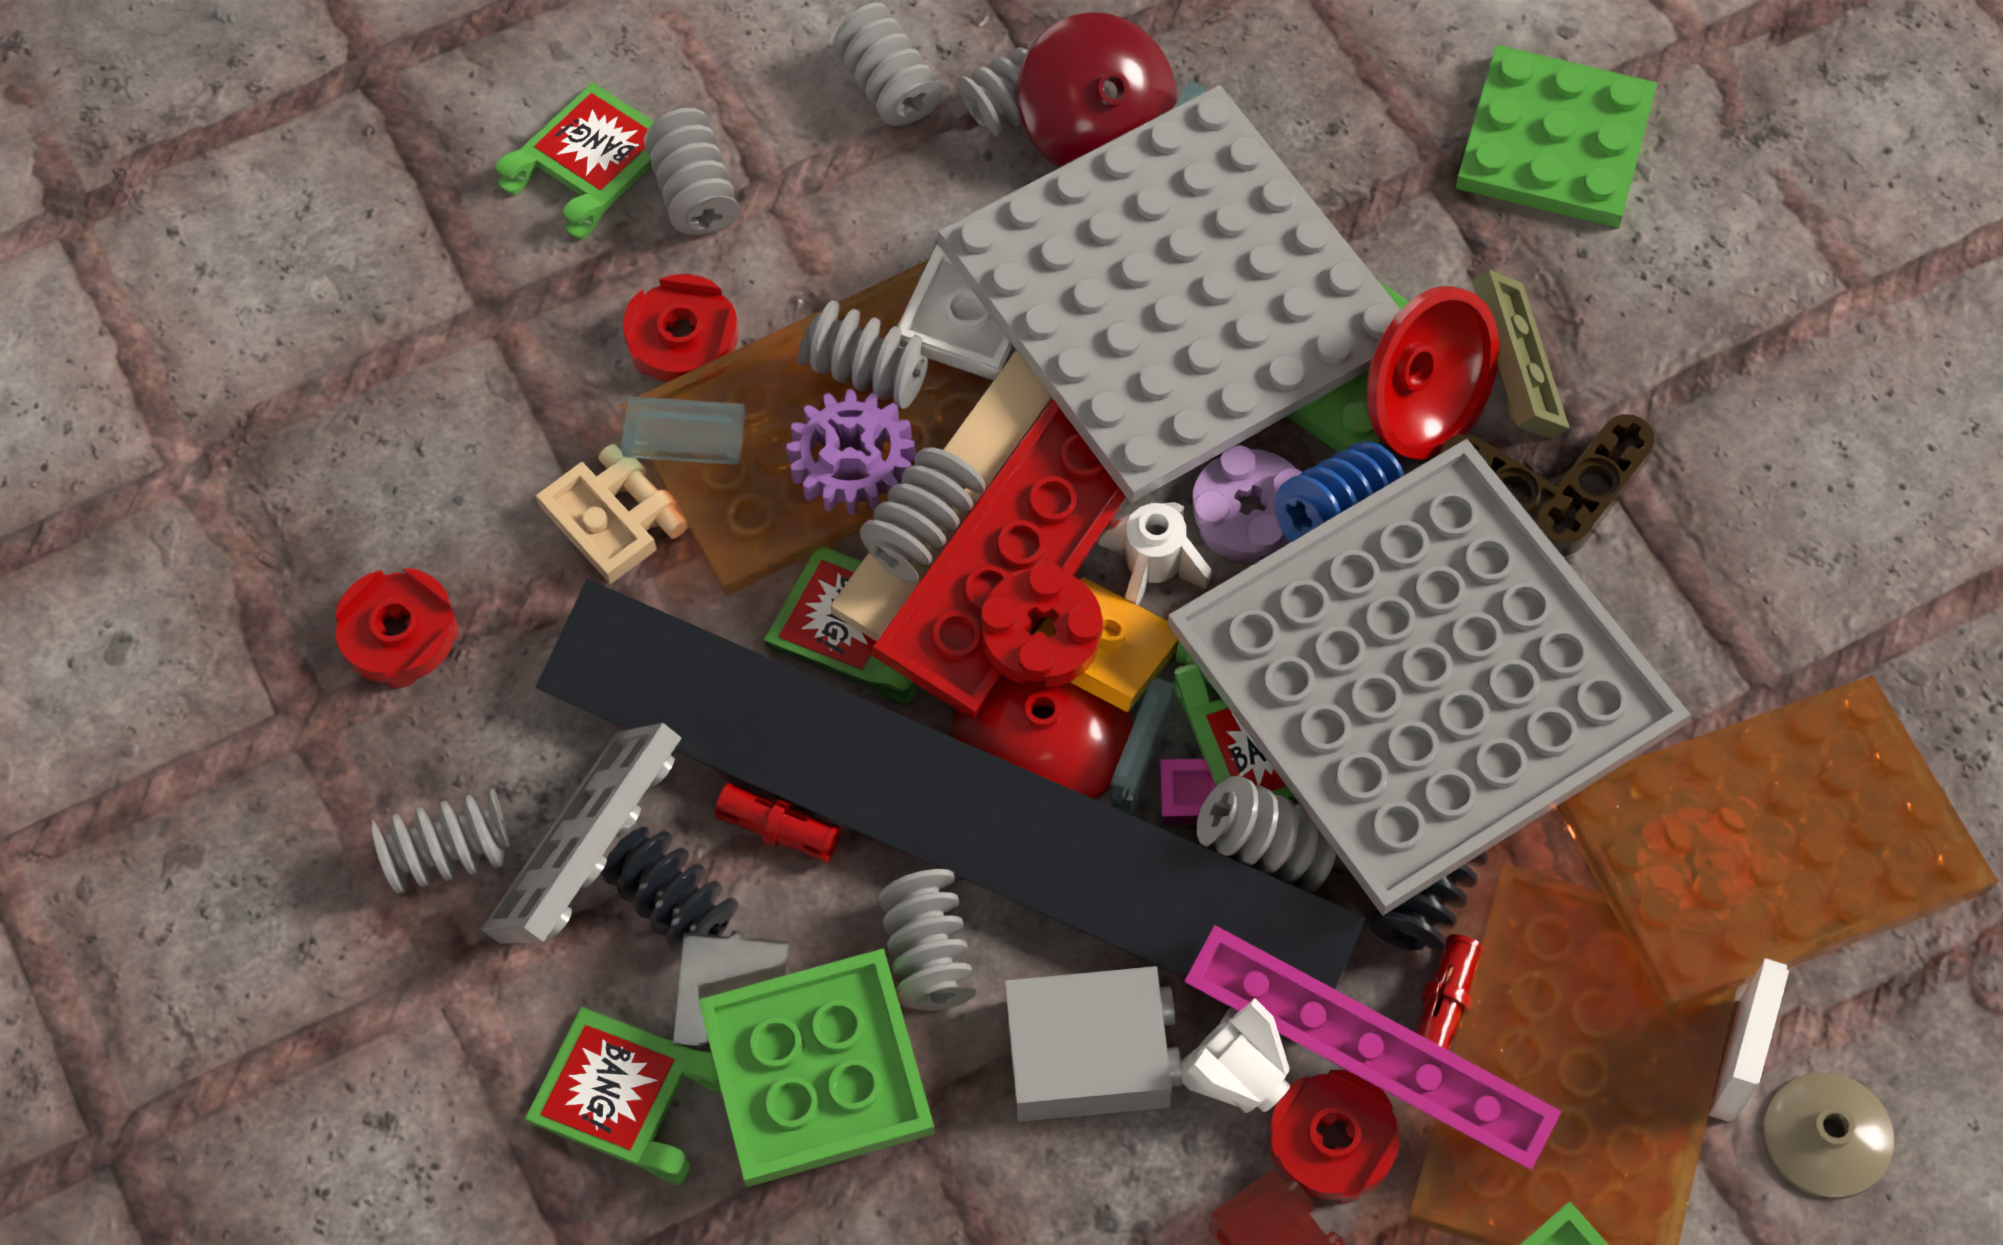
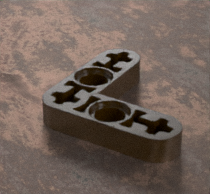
M1630 414L1615 416L1604 425L1558 486L1553 485L1500 450L1473 435L1460 434L1451 437L1443 444L1440 454L1468 439L1504 485L1516 484L1527 491L1529 501L1521 506L1562 556H1568L1576 553L1584 546L1641 472L1650 457L1655 442L1654 432L1643 418ZM1627 437L1633 438L1636 441L1635 447H1628L1619 458L1618 464L1613 462L1611 457L1613 456L1617 441L1622 442ZM1587 474L1600 475L1608 481L1610 491L1601 496H1592L1581 489L1578 479ZM1571 504L1579 510L1576 513L1571 530L1565 529L1561 534L1552 530L1553 523L1559 524L1569 513Z

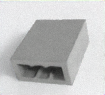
M1157 966L1005 980L1018 1122L1170 1108L1172 1087L1182 1086V1070L1179 1048H1167L1164 1026L1175 1024L1174 1003L1171 987L1160 988Z

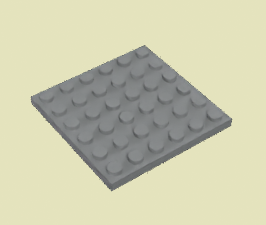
M1221 85L938 231L937 244L1130 503L1139 500L1369 371L1374 350L1382 333L1394 316L1401 310Z
M1468 439L1463 440L1168 615V627L1382 916L1687 724L1691 716Z

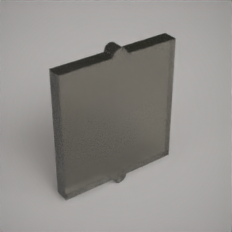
M733 931L730 936L684 933L673 1044L710 1047L698 999L785 976L789 947L788 941L743 938L739 931Z

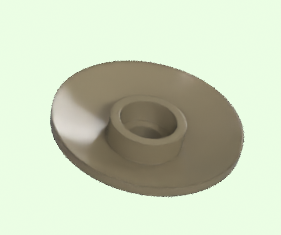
M1819 1072L1797 1077L1784 1085L1776 1093L1765 1113L1763 1139L1772 1164L1786 1181L1809 1195L1825 1199H1845L1859 1195L1880 1180L1891 1162L1894 1151V1133L1884 1106L1869 1089L1846 1076ZM1833 1119L1843 1126L1844 1137L1834 1138L1828 1135L1824 1130L1823 1121Z

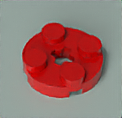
M673 274L659 279L660 285L651 288L645 294L643 289H641L630 300L623 318V334L635 368L640 373L669 383H690L694 381L707 383L717 378L722 370V366L733 355L739 337L736 311L732 302L730 304V301L722 295L721 288L713 281L698 275ZM680 320H688L690 328L693 330L689 335L674 337L671 332L666 331L668 327H677Z
M1040 563L1032 569L1019 571L1008 576L991 591L981 610L982 642L985 654L991 664L1012 681L1025 684V679L1033 682L1045 681V687L1059 686L1082 675L1096 658L1103 633V616L1099 602L1093 592L1082 581L1073 575L1064 573L1062 568L1056 564ZM1035 617L1052 619L1054 621L1052 629L1055 634L1047 637L1044 633L1038 632L1032 636L1027 632L1031 627V619Z
M402 568L403 573L393 572L385 575L382 570L361 577L343 594L335 614L337 620V644L348 665L362 677L374 682H383L392 688L398 689L409 687L417 678L427 675L440 665L450 652L459 631L452 604L445 589L432 576L414 568ZM404 615L410 617L406 622L407 629L403 633L395 634L394 636L385 635L387 630L383 622L388 617L396 621Z
M1329 1070V1074H1317L1310 1078L1307 1075L1293 1082L1275 1106L1270 1125L1271 1158L1287 1181L1301 1192L1325 1201L1334 1200L1341 1204L1354 1202L1361 1195L1374 1190L1389 1174L1395 1162L1400 1145L1399 1128H1397V1120L1392 1112L1393 1106L1382 1089L1347 1070ZM1338 1120L1347 1125L1345 1137L1352 1143L1346 1148L1337 1146L1332 1150L1322 1144L1324 1137L1316 1130L1321 1124L1331 1128Z

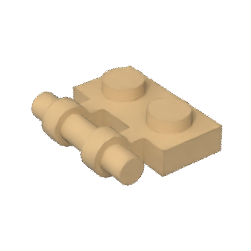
M616 444L607 446L600 453L598 460L607 469L597 477L583 462H580L536 495L540 508L610 585L657 550L653 537L647 532L651 527L660 526L672 539L679 537L688 527V522L677 511L678 503L666 490L658 491L645 477V467L634 455L626 456ZM619 492H629L639 504L628 511L615 495Z

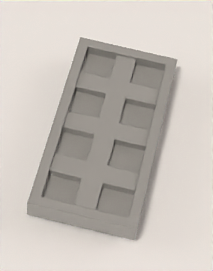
M664 723L617 731L481 930L499 944L544 942L546 938L548 940L554 938L571 917L572 909L568 905L581 887L586 888L593 883L605 867L607 858L603 854L614 837H620L625 834L637 820L641 812V808L637 803L649 786L654 787L660 783L672 768L675 758L670 754L681 740V737Z

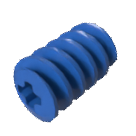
M1363 441L1353 444L1347 450L1338 452L1330 459L1321 461L1313 468L1306 469L1300 475L1288 479L1280 486L1275 500L1278 524L1285 537L1290 542H1293L1403 477L1404 473L1401 465L1393 454L1383 446L1370 441Z

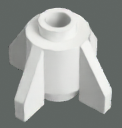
M1175 502L1164 504L1150 503L1141 506L1132 514L1112 521L1100 538V546L1125 556L1127 566L1132 572L1125 599L1139 606L1148 588V582L1161 583L1171 579L1178 572L1180 579L1201 588H1207L1211 578V568L1186 537V524L1183 519L1185 506Z
M1255 998L1239 1012L1230 1007L1220 1021V1024L1203 1040L1197 1049H1194L1181 1061L1182 1083L1189 1090L1238 1106L1244 1113H1248L1256 1107L1263 1112L1268 1111L1290 1088V1084L1284 1079L1290 1070V1065L1287 1062L1274 1017Z

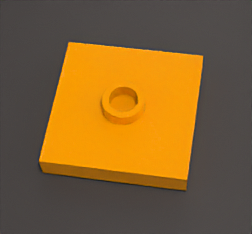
M1082 577L1080 581L1093 592L1101 607L1103 633L1096 658L1092 665L1082 675L1070 682L1128 713L1176 653L1179 640L1168 627L1167 620ZM1047 618L1034 634L1042 632L1047 637L1054 635L1055 633L1052 629L1054 621Z

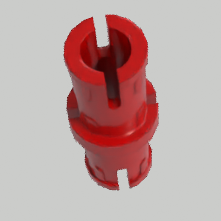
M728 782L725 785L715 807L717 810L714 813L715 819L725 821L734 826L737 825L762 836L764 844L772 847H777L781 844L801 851L823 863H828L832 859L841 838V826L805 814V812L795 809L794 803L786 799L779 798L775 801L753 793L733 782Z
M1458 934L1446 937L1447 944L1440 958L1434 979L1424 985L1421 994L1424 1007L1415 1033L1448 1051L1453 1042L1460 1018L1467 1016L1470 1012L1472 997L1469 995L1480 960L1485 953L1481 943L1470 937Z

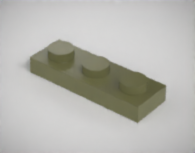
M1488 269L1471 281L1475 294L1487 304L1497 326L1499 337L1497 372L1502 377L1508 396L1506 403L1507 411L1517 427L1553 439L1570 428L1524 285L1517 280Z

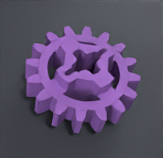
M848 389L845 395V402L837 403L830 393L825 394L824 409L819 411L815 407L807 405L804 408L806 424L792 423L791 425L793 442L788 443L786 449L788 462L792 463L790 465L792 480L794 484L803 483L804 496L808 501L822 494L826 511L831 512L838 501L846 503L849 515H855L858 502L866 501L868 506L874 511L879 505L878 495L884 493L888 496L889 490L898 484L897 480H901L905 469L911 466L910 461L915 460V442L910 440L912 438L911 424L909 420L899 421L898 406L894 403L882 410L879 409L878 394L872 392L865 402H858L854 389ZM887 440L890 446V453L885 462L881 459V453L883 452V443ZM819 442L822 445V450L818 453L819 461L815 464L812 455L815 445Z

